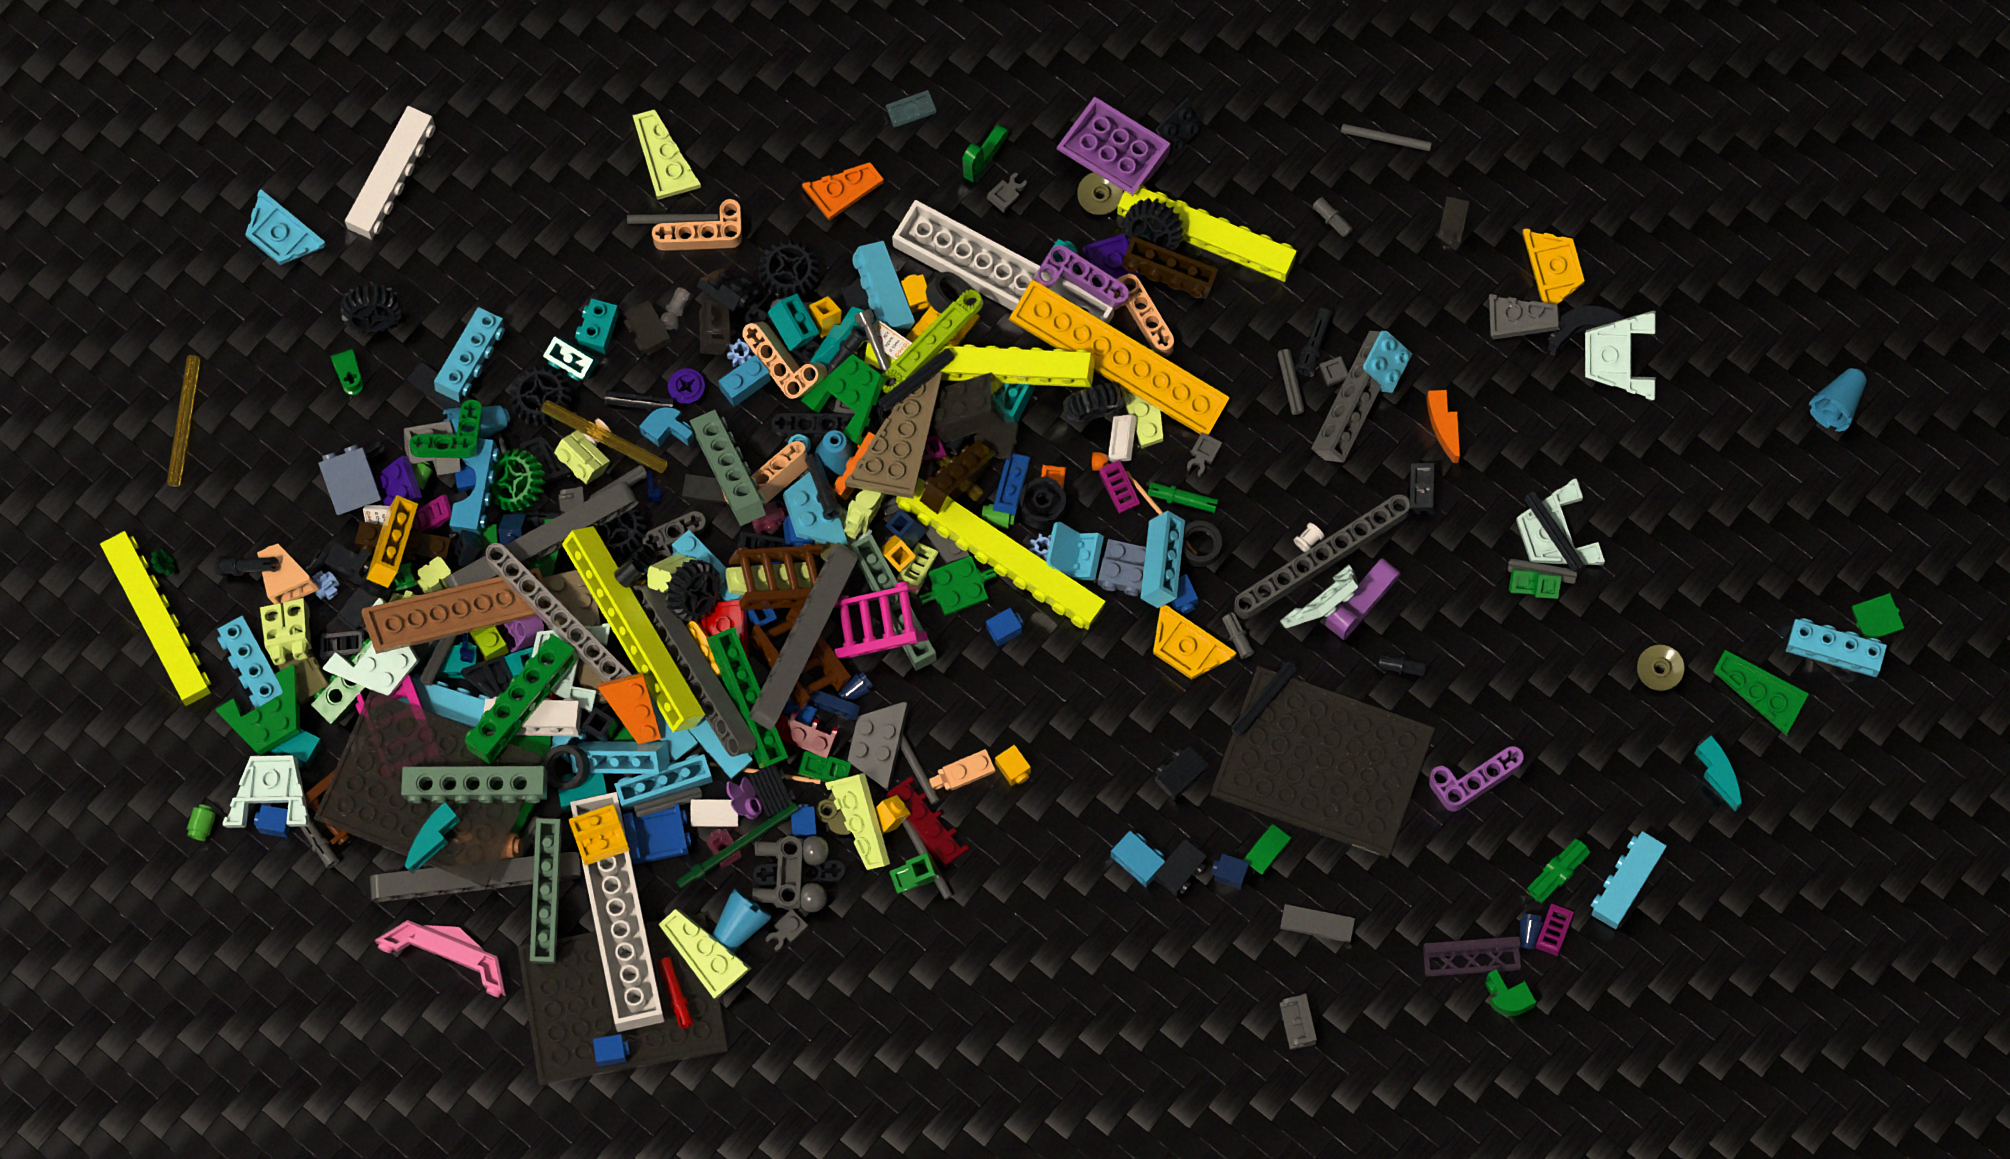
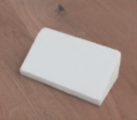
M691 800V827H738V814L731 807L732 800Z

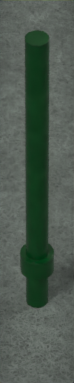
M792 803L701 865L696 864L690 868L691 871L676 881L677 885L682 889L695 879H701L706 875L707 871L799 811L795 803Z

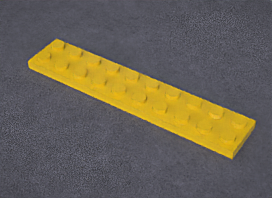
M1033 279L1028 284L1008 319L1057 349H1063L1066 352H1076V350L1088 351L1095 360V372L1113 383L1119 384L1123 389L1200 435L1201 433L1209 435L1230 398Z

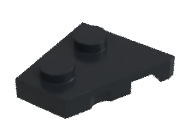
M539 436L519 444L520 450L530 452L531 455L538 458L537 462L543 464L540 470L546 473L542 476V479L547 483L574 474L565 463L558 459L554 453L556 448H552L543 437Z
M503 655L462 668L460 672L465 679L490 699L498 697L502 692L504 693L513 679Z

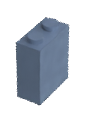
M357 444L345 448L344 454L336 456V453L333 452L322 456L323 461L319 462L337 515L382 500L364 447L358 448Z

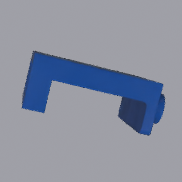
M675 804L674 808L642 817L633 816L632 813L623 814L633 865L689 854L688 846H692L689 832L685 833L683 824H687L685 810H680L679 804Z

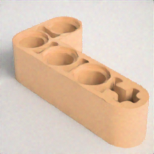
M725 200L720 205V221L658 224L652 230L654 245L659 250L664 251L737 247L742 242L740 205L735 200ZM728 210L736 211L733 216L725 214ZM730 231L737 233L734 237L726 236ZM707 232L714 233L711 238L703 237ZM684 233L691 234L688 239L680 238Z
M1127 274L1116 279L1124 285H1133L1135 289L1128 291L1127 299L1121 306L1114 308V311L1126 305L1151 348L1154 349V352L1162 357L1171 355L1174 347L1173 335L1139 279L1133 274ZM1107 286V287L1104 289V292H1105V293H1106L1107 290L1109 289V286ZM1115 291L1114 297L1117 299L1119 293ZM1138 303H1143L1147 307L1145 309L1140 310L1137 309L1135 305ZM1155 322L1158 326L1156 328H1149L1146 324ZM1160 339L1164 344H1167V346L1160 344Z
M750 323L744 327L743 337L768 369L772 378L787 397L793 399L806 396L827 377V369L823 363L814 362L805 364L800 368L767 323ZM769 346L772 348L773 351L772 356H770L768 353ZM782 364L786 367L785 374L781 370ZM812 368L816 372L815 378H813L811 375ZM796 382L800 387L799 392H797L795 389Z
M791 442L749 477L755 478L759 488L756 492H762L766 503L808 468L805 462L808 454L802 442Z

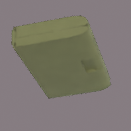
M308 649L307 659L295 660L293 653L285 654L286 662L284 664L277 665L280 671L291 664L298 668L297 684L299 685V693L297 694V701L300 705L313 699L320 689H326L331 684L311 649Z

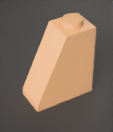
M279 544L268 546L266 549L257 552L258 558L276 557L279 561V564L271 565L279 566L276 572H262L267 596L274 604L281 603L283 606V602L297 600L319 590V586Z

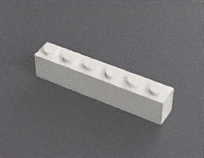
M407 106L345 219L349 230L371 240L375 233L378 234L383 226L382 220L386 214H390L396 195L399 196L401 194L406 176L412 174L416 158L420 157L424 151V143L427 138L432 137L435 131L432 116Z

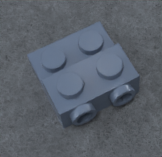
M1108 539L1098 585L1108 591H1115V589L1123 590L1124 593L1131 596L1141 594L1146 547Z

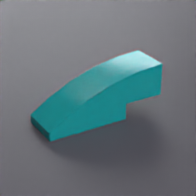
M851 307L840 325H833L810 362H820L826 367L839 351L840 342L846 340L851 334V328L853 326L861 328L860 324H857L854 315L864 310Z
M1710 736L1697 747L1695 754L1708 767L1703 777L1736 811L1741 805V796L1735 773L1722 748Z
M445 802L430 816L413 842L405 863V867L412 874L448 844L443 836L461 821Z

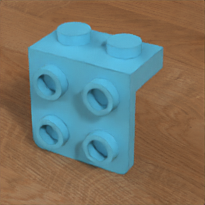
M1381 331L1363 365V369L1381 385L1379 391L1393 393L1412 353L1388 331Z
M1055 522L1051 533L1046 563L1052 569L1061 571L1073 580H1095L1104 536L1100 533L1080 534L1061 522Z

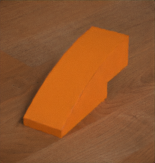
M1447 390L1428 391V413L1436 437L1452 462L1458 463L1460 452L1457 412H1448Z

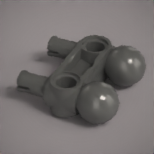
M787 836L779 838L777 842L755 841V855L776 856L778 868L777 887L774 889L753 888V902L774 903L776 908L786 910L800 909V907L808 912L821 910L827 902V892L823 886L814 882L802 886L803 861L809 865H820L826 861L830 852L826 840L819 836H810L804 840L803 838ZM795 845L798 848L795 854L788 855L784 852L786 846ZM787 891L795 894V898L790 902L782 899V895Z

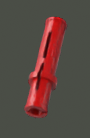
M663 958L657 961V966L669 995L670 1008L674 1010L679 1028H688L694 1024L687 1006L689 1004L688 999L684 997L671 958Z

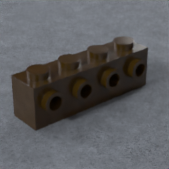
M1134 236L1131 238L1121 267H1124L1128 272L1142 274L1151 281H1160L1168 284L1172 289H1181L1190 293L1195 298L1204 299L1207 298L1218 271L1217 268Z
M979 440L971 446L968 444L962 450L960 456L955 455L947 467L942 466L934 478L930 476L923 485L925 490L920 498V502L938 515L988 471L996 453Z
M360 521L355 541L360 552L364 548L374 555L383 525ZM410 531L402 559L413 564L424 563L429 565V562L438 556L442 558L449 568L454 545L451 538Z

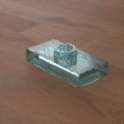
M928 90L886 105L893 127L936 113Z

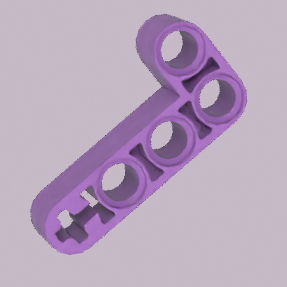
M1062 245L1052 248L1034 276L1036 282L1046 288H1050L1061 275L1112 308L1121 306L1128 297V289L1123 283ZM1053 254H1060L1063 258V262H1056L1053 258ZM1072 267H1080L1082 275L1075 274ZM1041 273H1048L1051 276V281L1043 280ZM1092 279H1099L1102 287H1095ZM1107 286H1109V289H1108L1107 292L1105 293V292H1104V289H1105ZM1115 291L1119 293L1117 299L1113 297Z
M1383 558L1380 559L1359 583L1358 588L1353 591L1354 595L1342 604L1338 603L1335 606L1337 609L1327 616L1326 626L1345 640L1396 582L1401 572Z
M539 616L527 617L495 626L510 652L534 645L537 632L544 631V624Z
M1508 747L1458 781L1448 768L1438 766L1432 770L1429 785L1446 809L1450 811L1460 810L1517 772L1523 761V753L1517 747ZM1508 756H1509L1511 759L1515 757V758H1516V762H1515V763H1514L1513 761L1508 762V763L1505 765V769H1504L1503 765L1507 762ZM1494 768L1498 771L1499 775L1491 777L1486 771ZM1442 775L1447 781L1440 784L1435 781L1434 777ZM1475 781L1480 787L1472 790L1468 787L1467 783ZM1450 794H1457L1460 797V801L1457 803L1451 802L1448 796Z

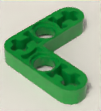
M998 124L982 147L975 143L968 147L963 156L964 178L973 183L978 180L1007 138L1009 133L1007 128Z
M468 400L462 404L457 435L417 434L413 436L409 441L412 455L419 458L473 457L478 451L483 417L480 402ZM471 410H473V418L469 417ZM467 426L475 427V429L471 432H465L463 430ZM442 443L449 444V447L446 449L437 448Z

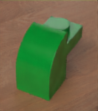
M930 853L905 861L906 865L889 871L898 894L921 885L925 886L940 877Z
M1497 969L1488 973L1487 982H1485L1486 987L1491 995H1496L1491 998L1489 1004L1496 1012L1505 1016H1517L1535 1007L1536 1001L1525 981L1508 990Z

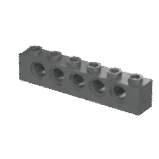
M1369 331L1311 448L1325 461H1345L1381 388V385L1363 369V365L1380 331Z

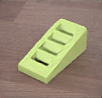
M917 542L912 551L916 557L901 570L897 577L898 583L908 581L909 585H919V590L911 592L915 595L920 591L939 552ZM918 553L929 557V559L927 560L918 556ZM914 561L924 565V567L915 564ZM910 570L915 571V572L919 573L920 575H916V574L910 572Z

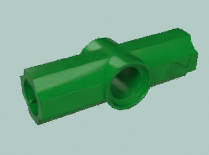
M1575 839L1559 856H1555L1543 869L1544 872L1527 888L1530 895L1542 904L1558 886L1561 887L1574 874V870L1588 857L1590 851L1587 846Z

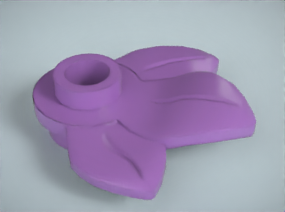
M747 777L742 779L740 786L731 781L727 782V793L732 799L731 807L737 814L745 815L749 819L757 818L762 812V804L756 797V792Z

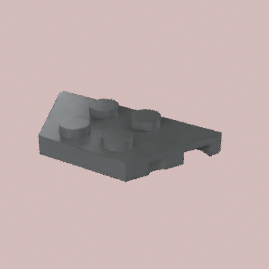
M907 702L858 716L847 760L851 765L865 773L867 777L874 780L887 791L890 790L909 704Z

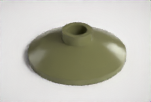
M1095 172L1085 176L1078 187V200L1081 206L1086 211L1096 215H1105L1113 212L1118 208L1123 195L1121 188ZM1102 193L1104 198L1098 199L1096 195Z
M1654 645L1647 648L1640 655L1637 663V672L1641 681L1649 688L1659 691L1669 690L1681 681L1684 674V662L1680 654L1673 648L1666 645ZM1662 667L1664 672L1661 674L1657 673L1655 668Z

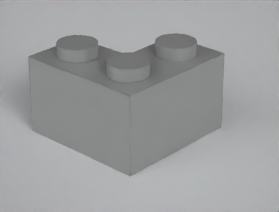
M450 421L404 428L405 451L411 464L433 460L437 475L460 472V458H419L413 456L410 451L409 441L417 434L454 435ZM442 443L437 448L446 449L449 447V444Z

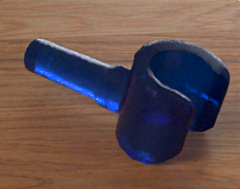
M648 470L646 471L649 501L660 502L661 488H654L652 471Z
M468 633L462 634L460 660L472 663L474 649L468 648Z

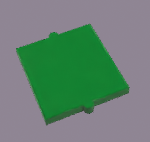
M1890 593L1851 607L1857 620L1856 626L1860 627L1864 639H1877L1904 629L1898 614L1900 610L1896 608Z

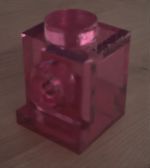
M775 501L763 506L765 516L751 521L756 534H761V531L764 530L766 532L773 531L779 527L778 525L782 524L781 521L786 519L782 507L777 508Z
M726 828L722 831L718 829L708 836L709 839L706 840V844L713 856L720 852V846L725 845L728 847L734 843ZM740 850L719 863L720 868L723 869L742 858Z

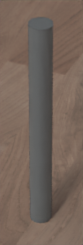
M1343 124L1341 133L1430 151L1432 143Z
M718 214L627 215V224L719 221Z
M902 734L900 748L932 805L936 804L940 799L934 788H932L906 737Z
M905 819L902 824L919 854L929 853L924 842ZM936 865L940 877L935 880V883L944 899L947 900L953 894Z

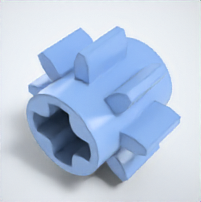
M738 339L734 345L729 344L732 352L727 353L728 359H734L732 363L733 367H735L737 364L741 365L755 353L747 342H741ZM743 351L744 356H740L739 352Z
M1039 534V538L1036 541L1031 539V545L1035 548H1031L1029 551L1046 561L1051 535L1046 538ZM1044 546H1047V550L1044 549L1042 552L1039 551V547L1043 548Z
M320 570L312 577L313 581L319 586V590L314 593L320 599L327 597L330 600L338 594L336 587L340 584L331 572L323 574Z

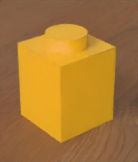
M913 274L901 281L902 290L911 313L931 306L926 297L927 284L923 274L919 276Z
M829 296L809 305V315L817 327L821 338L828 335L834 324H841V309Z
M896 535L880 548L883 557L899 572L916 557Z
M1015 745L995 757V764L1011 786L1015 783L1019 785L1029 778L1031 767Z
M898 795L883 800L875 808L882 835L897 829L911 814Z

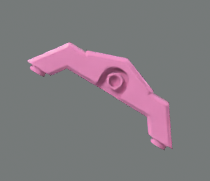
M407 920L375 940L379 944L378 948L387 953H391L392 950L399 952L411 944L480 972L483 986L487 988L486 992L495 997H499L500 994L506 996L498 957L485 952L459 927L421 926Z

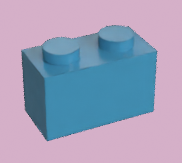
M755 354L719 380L720 390L735 407L770 382V373Z
M1129 831L1111 850V857L1142 885L1147 887L1155 878V873L1165 863L1163 860L1165 857L1157 849H1150L1146 845L1147 841L1139 833L1134 835Z

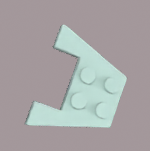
M1650 311L1586 330L1585 377L1610 386L1626 389L1627 392L1633 394L1637 393L1646 396L1650 400H1655L1656 378L1631 376L1632 333L1655 334L1656 311Z
M1577 479L1571 480L1566 486L1558 489L1550 497L1542 501L1573 548L1574 545L1560 506L1583 499ZM1531 509L1517 517L1516 521L1530 562L1567 564ZM1598 542L1574 548L1585 565H1602L1605 562Z
M1347 565L1333 577L1336 582L1304 608H1295L1281 619L1280 622L1283 626L1289 628L1324 615L1327 617L1337 609L1335 606L1338 603L1349 600L1354 595L1353 591L1358 588L1355 571L1352 567Z
M378 598L373 606L386 602L383 598ZM372 644L355 666L339 652H335L323 669L383 695L391 696L420 660L412 646L376 654Z
M608 623L601 626H584L603 646H607L611 630ZM553 630L537 632L532 657L537 654L542 642L548 640L552 634L559 639L561 638ZM577 633L571 639L577 642L582 640L584 636ZM577 655L578 660L551 692L563 699L569 698L579 701L581 709L591 713L594 707L596 691L573 686L579 656ZM547 661L544 665H550L554 661ZM534 678L531 681L537 682L539 679Z
M293 755L250 756L239 782V785H241L236 798L232 799L230 804L232 808L228 818L225 817L223 826L227 828L246 827L249 803H289L286 824L290 827L310 826L297 758Z

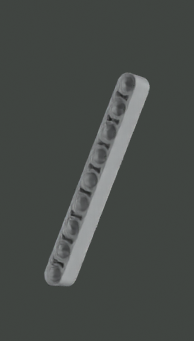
M493 543L488 546L486 558L488 565L565 643L575 648L576 654L603 682L632 676L502 544ZM494 553L503 554L500 560L491 559ZM510 569H517L519 571L516 576L507 575ZM527 585L535 587L534 591L530 593L524 592L523 588ZM543 601H549L551 606L547 609H542L539 607V604ZM564 617L567 619V622L564 625H557L555 623L556 619ZM574 634H582L584 637L580 641L576 642L571 639ZM591 650H597L600 652V654L595 658H591L587 655V653ZM607 666L616 668L612 674H606L603 670Z

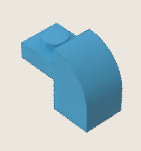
M666 407L653 411L639 426L641 434L658 447L661 446L670 433L688 446L694 440L693 429L684 421L680 423L682 420L681 412L673 408Z

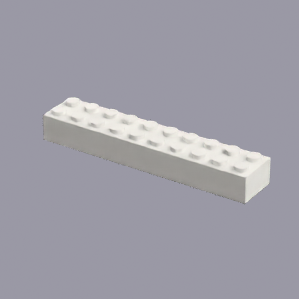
M917 200L914 201L892 237L893 247L940 272L954 273L968 287L1011 310L1015 309L1032 279L1034 280V276L1040 267ZM1041 273L1043 280L1051 281V276L1048 273ZM1060 276L1048 288L1107 324L1110 323L1114 316V308Z
M617 792L570 802L573 817L614 804L627 841ZM627 851L586 866L583 863L617 1032L664 1022L630 852Z

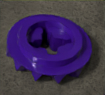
M693 369L678 370L669 379V393L680 404L687 403L690 405L694 401H699V398L704 394V379L700 373ZM681 381L687 385L692 383L690 386L692 393L687 390L681 391L683 389Z

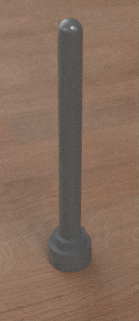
M871 309L854 315L857 324H860L861 328L864 327L882 373H885L890 368V365L872 324L874 323L873 312ZM895 378L887 380V385L890 387L891 385L894 386L893 384H896Z

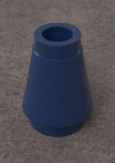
M862 671L859 675L856 673L838 694L843 700L852 702L871 692L870 689L874 685Z
M1523 914V918L1520 919L1522 948L1535 949L1543 926V922H1541L1542 916Z

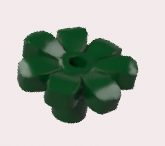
M162 548L160 551L155 550L151 553L153 557L151 558L153 564L151 570L153 573L161 574L164 572L166 576H171L176 571V566L173 564L175 559L171 555L168 556L167 550Z

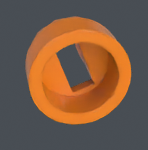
M1101 452L1092 453L1093 471H1099L1100 468L1108 465L1109 458L1106 454Z

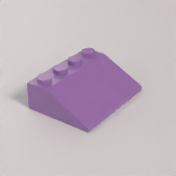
M1094 97L1057 146V150L1133 196L1158 171L1169 155L1170 143Z

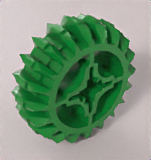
M515 449L513 451H505V455H499V461H494L495 480L493 484H490L489 491H492L491 499H495L494 503L501 506L504 510L517 512L518 510L524 511L527 507L534 506L533 500H540L538 493L545 492L541 488V484L547 482L542 479V476L546 473L540 470L543 464L537 462L538 458L531 455L528 451ZM519 463L524 465L527 473H523L522 468H519ZM505 488H509L510 493L513 495L512 499L506 493Z

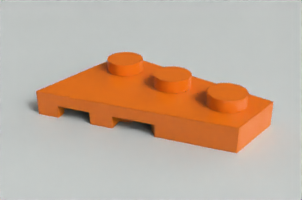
M869 162L844 170L843 173L831 177L828 175L812 183H803L802 188L830 221L884 183V179Z
M871 432L866 437L863 436L864 439L862 444L858 445V451L855 456H851L847 461V469L843 476H839L835 481L834 490L837 496L845 501L855 489L845 486V481L856 468L855 465L863 457L875 435Z
M644 673L597 684V688L638 745L661 739Z

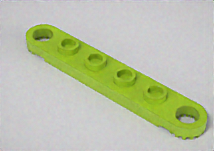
M972 289L970 291L966 290L965 293L963 292L890 365V368L885 373H882V376L886 378L882 387L884 393L887 394L930 361L982 308L983 299L979 292ZM976 298L977 301L974 305H965L968 299ZM891 378L896 379L897 382L893 384L894 386H885L887 380Z

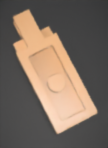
M985 749L938 770L939 775L929 779V782L934 790L944 786L946 790H955L994 773L995 768Z

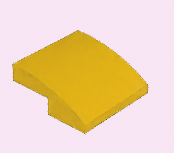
M614 804L568 819L584 866L629 851Z

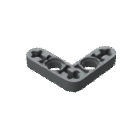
M690 512L645 533V538H643L642 542L647 545L652 537L658 540L657 546L659 551L655 553L657 559L662 556L668 558L672 556L668 548L672 547V544L685 533L681 523L685 522V526H688L687 530H690L696 536L706 528L705 517L700 512ZM695 518L697 521H700L699 527L695 528L694 525H691L692 519ZM672 527H678L681 530V534L676 538H671L668 535V531ZM649 544L648 546H650L655 552L653 545Z

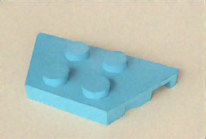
M260 189L257 195L256 206L252 211L251 223L248 224L245 234L250 241L280 265L326 246L324 240Z
M810 472L807 473L783 494L796 537L813 539L823 544L826 542L834 544L839 542L847 547L848 542L840 518L832 520L823 518L822 506L816 499L817 489Z

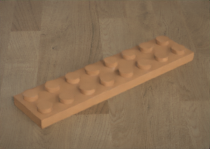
M539 568L528 570L546 588ZM518 573L509 574V576L513 577L516 576ZM500 577L363 608L361 611L376 654L502 625L527 617L538 616ZM527 585L523 588V591L530 593L534 591L535 587ZM543 601L539 604V607L542 609H547L551 606L549 601Z

